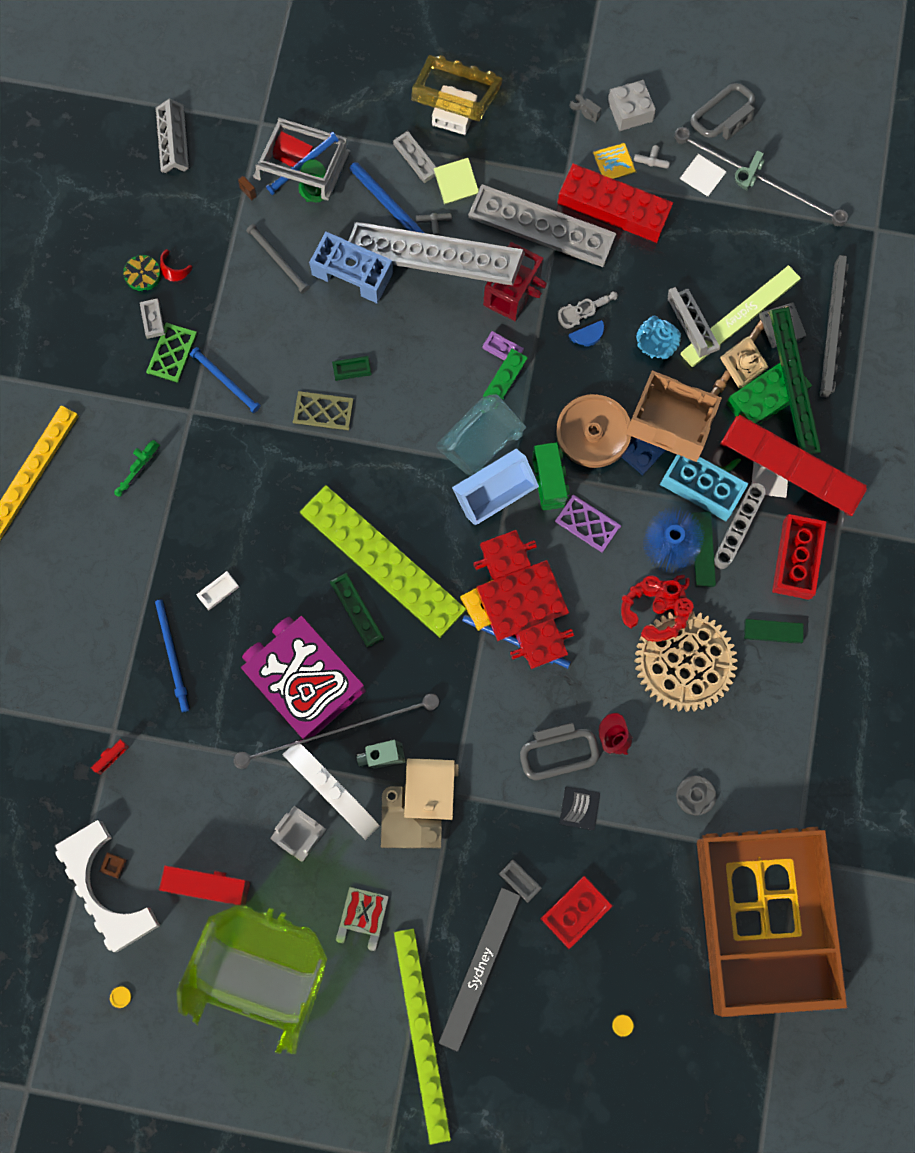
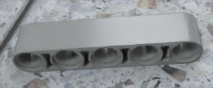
M754 483L746 491L714 556V565L717 568L725 569L733 561L765 496L766 491L762 484ZM751 491L758 492L759 497L753 496ZM743 507H749L751 513H746ZM735 523H741L744 529H738ZM727 539H733L736 545H730ZM719 555L726 556L728 562H722Z

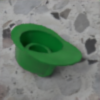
M308 160L301 168V172L323 179L326 174L324 166L317 160ZM302 182L299 183V193L306 199V202H321L324 200L321 199V188Z

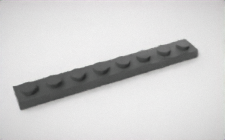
M839 255L834 265L820 397L828 398L831 392H834L836 381H833V378L838 368L835 360L838 358L840 349L837 347V341L841 338L839 324L843 320L841 308H843L845 297L842 295L846 289L847 280H844V277L849 267V264L846 263L847 256Z

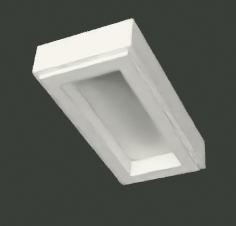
M226 571L196 595L205 607L210 610L238 589L239 586Z

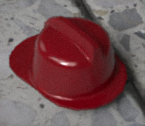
M611 713L601 721L598 730L603 749L607 753H623L627 755L628 749L632 745V736L623 716L618 713Z

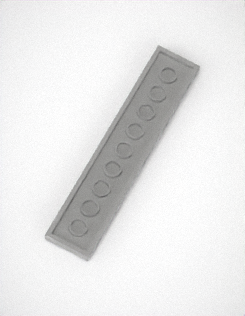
M359 222L355 223L348 240L351 243L391 259L392 265L512 286L525 255L523 249Z

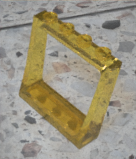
M429 55L412 87V100L480 121L499 90L502 78L496 76L491 71L485 73L479 71L475 66L469 68L463 66L459 61L450 62L443 56L434 57ZM436 68L491 86L480 102H474L426 87L424 84L431 69Z

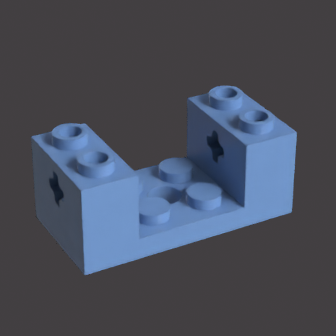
M328 232L324 233L309 262L313 276L329 282L333 275L359 286L361 297L377 304L393 274L391 259ZM353 259L356 261V264L348 266L346 262Z

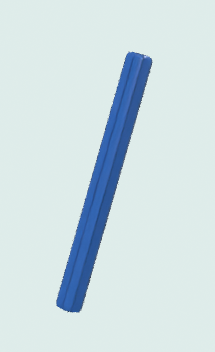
M357 162L352 163L349 168L350 171L408 231L424 233Z

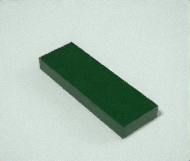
M745 619L744 639L802 644L804 624Z

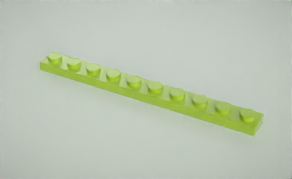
M414 929L394 932L430 1144L450 1141Z

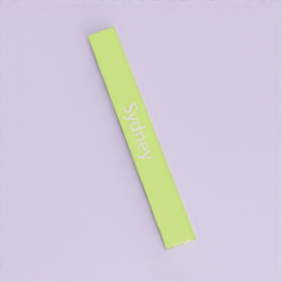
M789 265L710 328L719 346L800 281L801 278ZM705 340L707 348L713 346L712 342ZM692 344L680 354L692 367L708 356L705 355L699 358Z

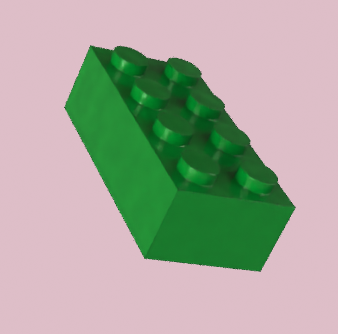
M781 363L729 397L726 405L735 416L741 415L760 425L790 405ZM805 377L807 390H809L812 384Z

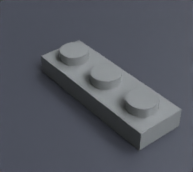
M408 131L393 140L395 147L424 183L435 177L434 168L436 166Z

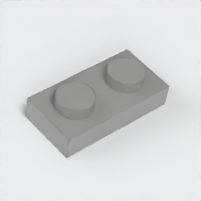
M158 298L140 302L147 339L165 335Z

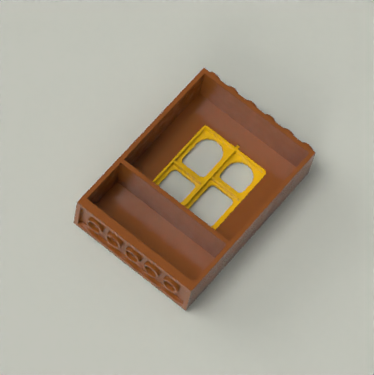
M807 827L806 829H801V832L798 831V828L781 830V833H778V829L763 831L761 832L762 834H758V831H747L742 833V836H738V832L722 834V837H718V833L702 835V839L697 840L714 1014L725 1017L847 1008L825 830H819L818 827ZM779 864L787 870L790 883L789 889L768 891L766 889L764 876L766 869L770 865ZM745 866L752 869L755 873L758 891L757 902L736 903L734 901L732 874L736 868ZM769 899H791L795 926L793 933H771L767 905ZM739 911H759L762 933L753 936H739L737 933L736 913Z

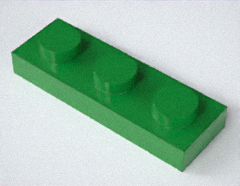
M511 349L483 397L500 406L528 358Z

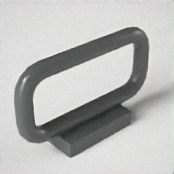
M730 84L692 115L691 125L701 135L709 138L716 137L723 132V137L728 141L753 120L755 95L742 84ZM732 91H740L749 99L745 105L714 130H707L698 122L702 115Z
M573 723L533 732L535 740L526 743L520 752L523 771L532 780H542L593 766L599 758V748L594 734L587 729L575 730ZM578 737H586L588 739L592 753L588 760L541 772H533L531 770L528 759V752L530 750Z

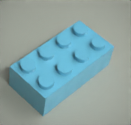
M677 454L660 485L727 521L748 483L701 457L695 462Z

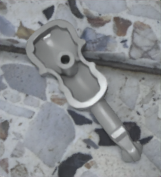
M612 291L610 295H606L593 302L590 299H584L582 302H578L576 306L568 304V306L562 307L559 310V322L566 329L579 325L580 319L593 316L596 308L610 302L612 299L616 300L618 294Z

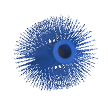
M680 510L677 519L673 511L668 516L669 518L666 519L665 517L661 518L664 519L661 522L658 519V522H653V526L647 529L651 530V533L647 534L650 537L645 538L650 540H644L651 543L649 545H653V549L650 548L652 546H649V553L652 552L653 557L656 559L654 563L658 561L659 564L662 560L661 567L667 556V569L669 563L670 569L671 563L672 566L677 564V568L682 560H688L691 557L690 554L696 555L695 553L699 549L697 547L702 545L698 543L699 541H696L701 540L696 538L702 537L693 536L695 537L693 539L690 537V534H701L693 532V529H691L693 528L691 525H694L693 522H690L692 519L688 521L687 517L684 521V516L680 525L678 524Z

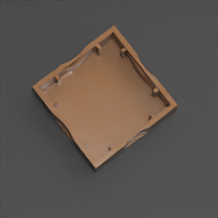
M652 371L626 434L697 462L722 398Z

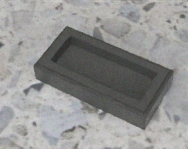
M514 860L499 873L527 903L541 889Z

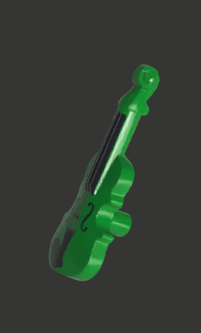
M155 440L148 443L143 451L139 448L134 450L133 454L138 459L131 465V473L124 482L120 483V487L114 491L117 497L123 495L122 491L129 488L143 471L146 464L157 454L161 445Z

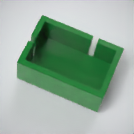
M557 442L534 446L532 460L535 474L539 473L540 475L536 476V481L539 485L538 493L542 511L564 508L570 495L569 486L565 484L564 479L566 477L565 466H561V460L563 459L562 449H558Z

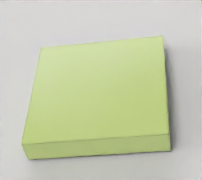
M468 158L434 168L444 204L478 194L479 191Z

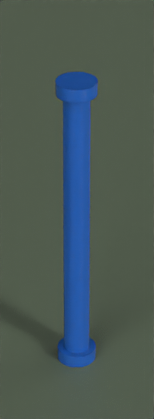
M331 132L330 137L291 169L300 171L306 161L316 158L335 141L337 143L339 141L337 136ZM281 176L271 185L268 184L266 188L274 195V191L288 181L289 178Z
M198 347L191 351L190 356L198 359L250 408L252 413L259 410L261 405L248 397L209 361Z

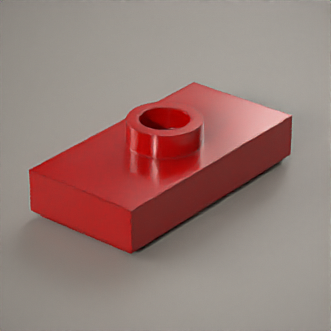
M120 739L111 749L107 748L101 754V758L91 767L92 770L99 775L102 774L129 746Z

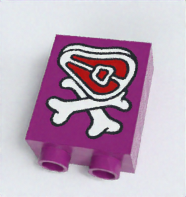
M302 616L296 621H293L291 617H287L273 629L272 632L276 638L264 647L258 642L244 653L242 658L246 663L241 669L304 740L316 736L364 694L365 688Z

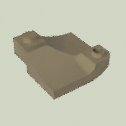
M391 786L386 788L382 793L381 848H441V819L404 818L406 787ZM390 793H394L396 795V798L394 800H390L388 798V795Z

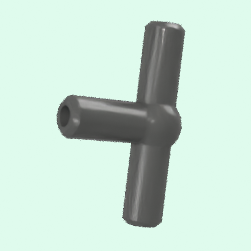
M431 213L430 215L416 216L417 223L431 222L433 235L440 234L438 221L452 220L451 213Z

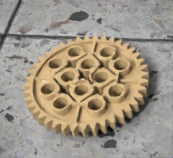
M693 611L685 629L682 628L680 630V636L664 640L665 647H659L656 642L647 641L642 636L639 639L642 643H638L636 646L640 650L635 652V655L639 656V658L635 659V662L640 665L635 670L641 671L637 675L638 678H644L640 684H647L645 691L651 690L650 697L656 695V702L662 699L663 706L670 703L671 710L675 705L678 711L684 707L686 712L689 711L690 707L693 711H696L698 706L703 710L705 704L710 707L712 701L716 703L719 701L718 697L722 698L724 696L722 691H729L726 685L731 686L733 682L730 679L736 676L732 671H736L737 667L732 664L736 663L737 659L732 657L737 653L731 651L734 644H728L731 637L725 638L724 636L727 631H719L722 625L714 626L716 620L708 622L709 616L702 619V613L695 617ZM671 612L668 613L667 618L662 615L660 617L661 622L657 619L654 621V627L658 630H664L668 626L673 627L676 624L674 619L677 616L674 615L673 617ZM705 633L707 640H701L698 634ZM679 642L676 648L674 647L666 651L672 643ZM683 644L691 645L692 651H685ZM699 647H700V648H702V647L705 648V650H704L703 652H700V653H699V652L697 651V650L699 649ZM716 648L719 656H713L710 649ZM669 654L677 658L676 663H671L668 660ZM693 656L688 663L680 665L683 659ZM695 659H701L704 666L698 667L695 664ZM654 665L659 666L661 674L654 673L652 667ZM709 668V670H707L701 675L700 679L693 680L691 683L686 685L694 678L696 674H701L703 671ZM668 669H673L675 671L673 675H668L666 673ZM680 670L687 671L689 677L687 679L682 678ZM708 674L715 677V683H710L707 680ZM665 681H670L673 684L672 690L665 688ZM692 686H698L700 694H694Z

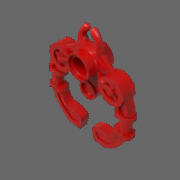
M685 575L676 576L673 580L660 581L658 577L647 576L642 582L632 586L630 592L622 597L621 616L623 623L631 629L638 625L639 619L637 614L630 610L634 605L633 599L636 596L638 598L642 594L649 597L655 596L653 611L657 614H662L669 609H674V614L677 616L674 619L676 624L673 627L668 626L664 630H658L654 626L646 625L641 632V636L651 642H660L672 637L676 638L678 632L682 628L685 629L689 617L693 614V603L687 599L685 590L690 585V579L686 578L685 584L681 585L678 580L684 579Z

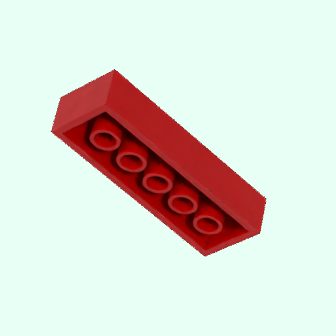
M572 164L560 190L557 204L657 243L670 214L673 202L579 165Z

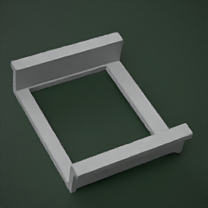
M278 118L277 125L259 163L256 164L253 178L261 180L264 171L316 186L321 188V199L328 201L350 153V150L346 149V138L336 135L339 139L336 144L339 145L324 179L270 163L269 161L273 154L276 140L281 131L283 132V128L323 140L330 137V133Z

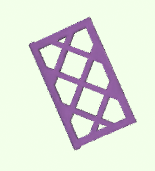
M574 494L555 520L556 523L600 552L605 550L618 529L621 528L620 524ZM574 500L583 505V509L572 510ZM587 511L597 514L600 520L589 521ZM584 512L586 522L575 524L574 514ZM570 515L572 524L568 525L561 521L562 517ZM604 522H609L615 526L613 531L606 532ZM601 523L603 533L592 535L590 525ZM587 525L589 535L584 536L577 531L576 527ZM603 536L605 543L601 547L593 541V538Z

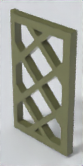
M298 391L293 423L349 430L353 398ZM301 397H310L312 401L304 406L301 403ZM325 399L330 400L332 403L323 409L318 401ZM340 401L349 402L348 408L344 411L337 404ZM315 403L321 411L312 416L307 408ZM335 406L340 413L331 419L326 411ZM303 411L310 418L307 421L298 420L299 414ZM324 414L329 421L321 423L316 422L315 419ZM343 416L346 420L345 426L336 425L334 422Z

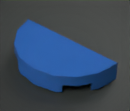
M601 320L569 334V338L574 343L584 345L585 347L594 345L603 335V321Z

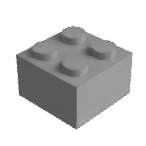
M644 80L610 89L608 103L619 131L653 121L655 107Z

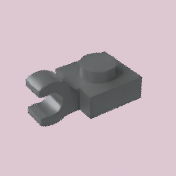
M577 94L575 100L579 103L571 101L570 107L573 110H582L585 118L596 123L600 118L602 108L589 99L584 100L581 95Z

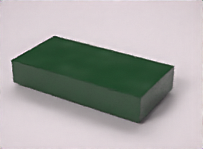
M369 356L332 361L335 381L372 375Z

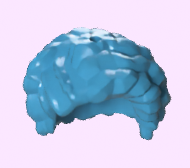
M652 316L645 320L636 335L638 347L642 349L643 353L650 355L651 358H669L680 346L679 342L681 341L679 330L670 322L659 319L658 316Z

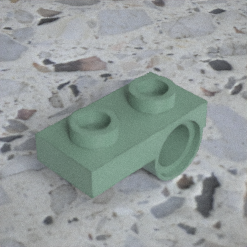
M757 151L749 168L741 167L736 171L735 181L741 188L748 190L749 186L753 187L757 176L754 175L757 169L761 170L765 162L763 159L764 153ZM741 173H746L748 179L741 181L738 176Z

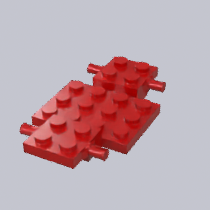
M517 530L482 542L480 546L484 559L473 564L476 570L487 566L493 581L477 586L476 590L497 642L515 635L520 649L510 652L513 660L524 656L528 660L531 669L567 656L568 653L564 646V640L573 637L574 634L571 633L572 629L560 632L554 620L569 614V611L548 561L546 560L533 566L529 562L527 551L537 548L535 541L524 544L520 540Z

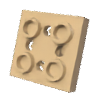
M750 336L743 339L720 357L738 388H743L768 368Z

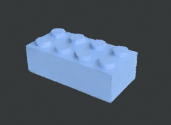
M515 449L455 485L452 489L466 517L474 525H477L538 488L539 485L526 456Z

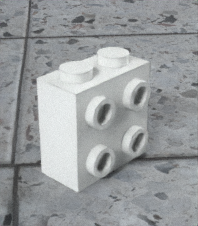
M443 85L432 114V125L466 135L477 105V95L468 91L458 90L452 86Z

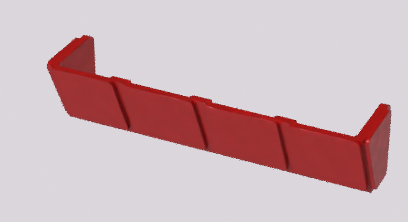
M741 415L736 416L720 443L724 447L728 446L837 507L848 516H853L867 490V485Z

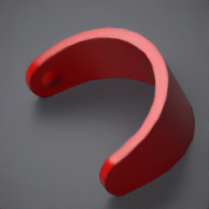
M165 250L160 258L162 276L169 281L182 280L191 272L192 266L189 265L182 270L170 269L164 264V260L169 255V250Z

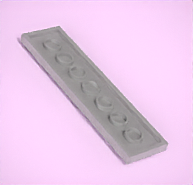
M483 184L468 218L601 267L605 264L616 233Z

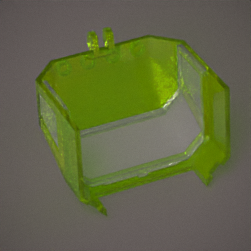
M236 905L210 916L178 986V1012L183 1016L191 1015L193 1017L192 1022L198 1025L207 1003L283 1029L284 1031L275 1053L281 1054L283 1050H287L289 1054H296L327 964V957L316 934L307 927L292 925L290 921L285 920L286 913L281 912L278 919L273 918L274 909L269 908L267 913H258L248 906L241 907Z

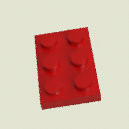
M583 876L541 920L570 949L612 905Z

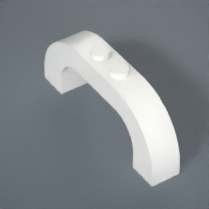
M301 744L289 747L282 754L365 840L379 827V824Z

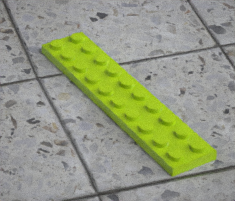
M325 485L300 511L303 517L439 638L466 611L464 606L328 486Z

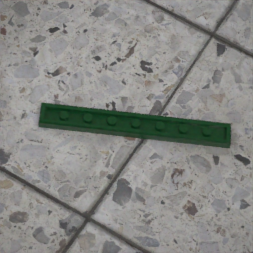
M789 307L773 309L769 313L799 448L811 455L820 454V444Z

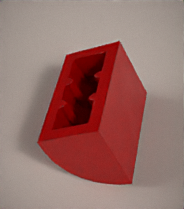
M281 131L274 145L273 158L293 167L313 150V146Z

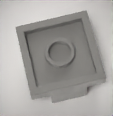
M294 806L281 819L270 839L298 860L304 862L327 829Z

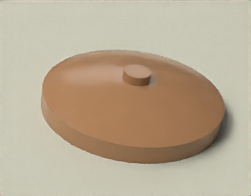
M602 395L581 396L571 401L562 410L557 421V441L562 452L576 464L590 468L604 467L617 461L627 450L631 436L627 435L626 432L631 421L625 409L615 400Z

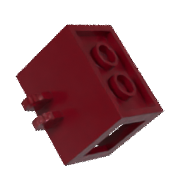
M510 242L508 247L523 249L524 256L535 261L534 268L532 270L521 264L513 286L494 283L492 287L493 282L488 281L485 285L483 306L516 322L530 295L535 298H540L542 295L539 290L535 289V286L545 289L547 283L540 279L544 258Z

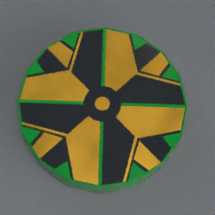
M146 255L133 257L124 267L123 275L126 283L137 291L154 288L161 278L158 263Z

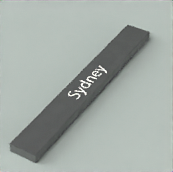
M501 888L439 1044L458 1052L520 895Z

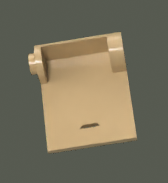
M407 758L404 818L452 820L454 776H458V764H455V760Z

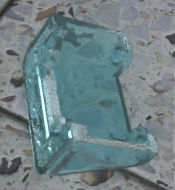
M498 394L486 395L438 442L436 447L470 477L485 468V464L508 440H518L523 435L522 431L526 426Z

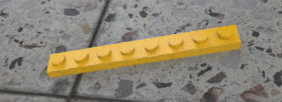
M62 405L0 500V540L79 417L77 413Z

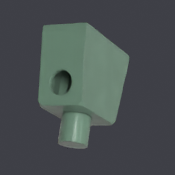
M396 740L365 747L366 753L357 754L359 766L368 764L371 768H380L406 763L403 745Z

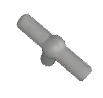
M657 145L653 146L650 157L638 154L634 157V161L645 163L649 166L668 169L670 165L669 161L657 159L660 149Z

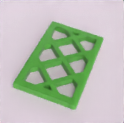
M165 323V335L160 336L146 373L179 382L197 332ZM168 328L174 330L176 334L166 339L165 335ZM189 334L191 335L190 340L184 344L180 336ZM178 338L182 346L172 350L168 342ZM166 343L169 352L159 356L158 353L161 345ZM184 349L185 353L182 360L177 361L174 353ZM172 355L175 363L165 367L161 359ZM159 361L163 369L158 371L152 370L154 363ZM177 366L176 376L169 375L167 371Z

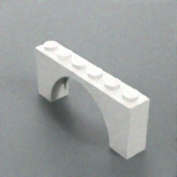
M97 820L55 845L58 850L56 855L61 862L64 861L68 877L71 880L74 879L77 885L75 886L77 894L80 897L83 896L86 901L84 906L90 915L93 914L96 920L94 922L96 929L100 933L103 932L106 938L104 940L106 947L109 951L119 952L159 927L160 924L151 908H145L132 914H118L105 908L96 899L90 884L91 865L99 849L112 839L103 821Z

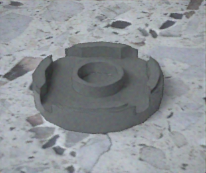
M690 776L681 781L677 787L676 799L684 812L698 816L712 809L716 801V792L712 783L706 778Z

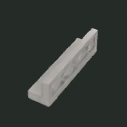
M168 99L156 107L161 172L164 173L174 167L182 171L189 168L183 104Z
M676 287L670 289L668 301L699 358L720 350L717 340L689 289L678 292ZM686 296L689 302L687 305L684 304L681 297ZM689 311L696 313L697 316L695 320L692 318ZM696 325L704 328L703 334L700 333ZM705 340L712 342L713 346L707 348Z

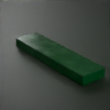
M692 512L691 521H694L697 527L699 526V530L696 531H700L696 533H701L692 535V537H702L696 538L701 539L696 541L702 544L699 545L701 547H697L699 549H697L698 551L694 555L696 587H715L711 512Z
M345 573L330 581L365 646L369 648L382 641L384 637L348 574Z

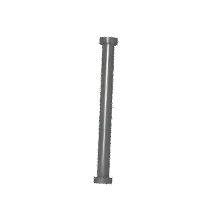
M255 224L250 225L247 228L248 234L254 236L299 287V291L305 293L309 289V285L299 278L257 230V226Z

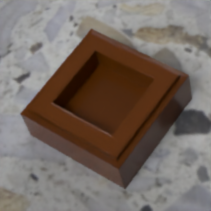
M244 176L238 179L240 189L253 200L256 198L255 187Z
M107 852L100 872L119 879L127 859Z

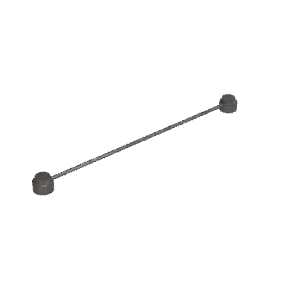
M680 127L676 130L675 140L679 144L688 141L738 168L742 167L689 139L690 132L687 128ZM757 174L754 175L832 216V222L836 226L844 225L848 219V214L844 210H837L832 214Z
M428 694L420 704L249 756L246 752H239L234 758V764L239 769H245L250 764V759L420 706L427 710H434L439 705V699L435 694Z

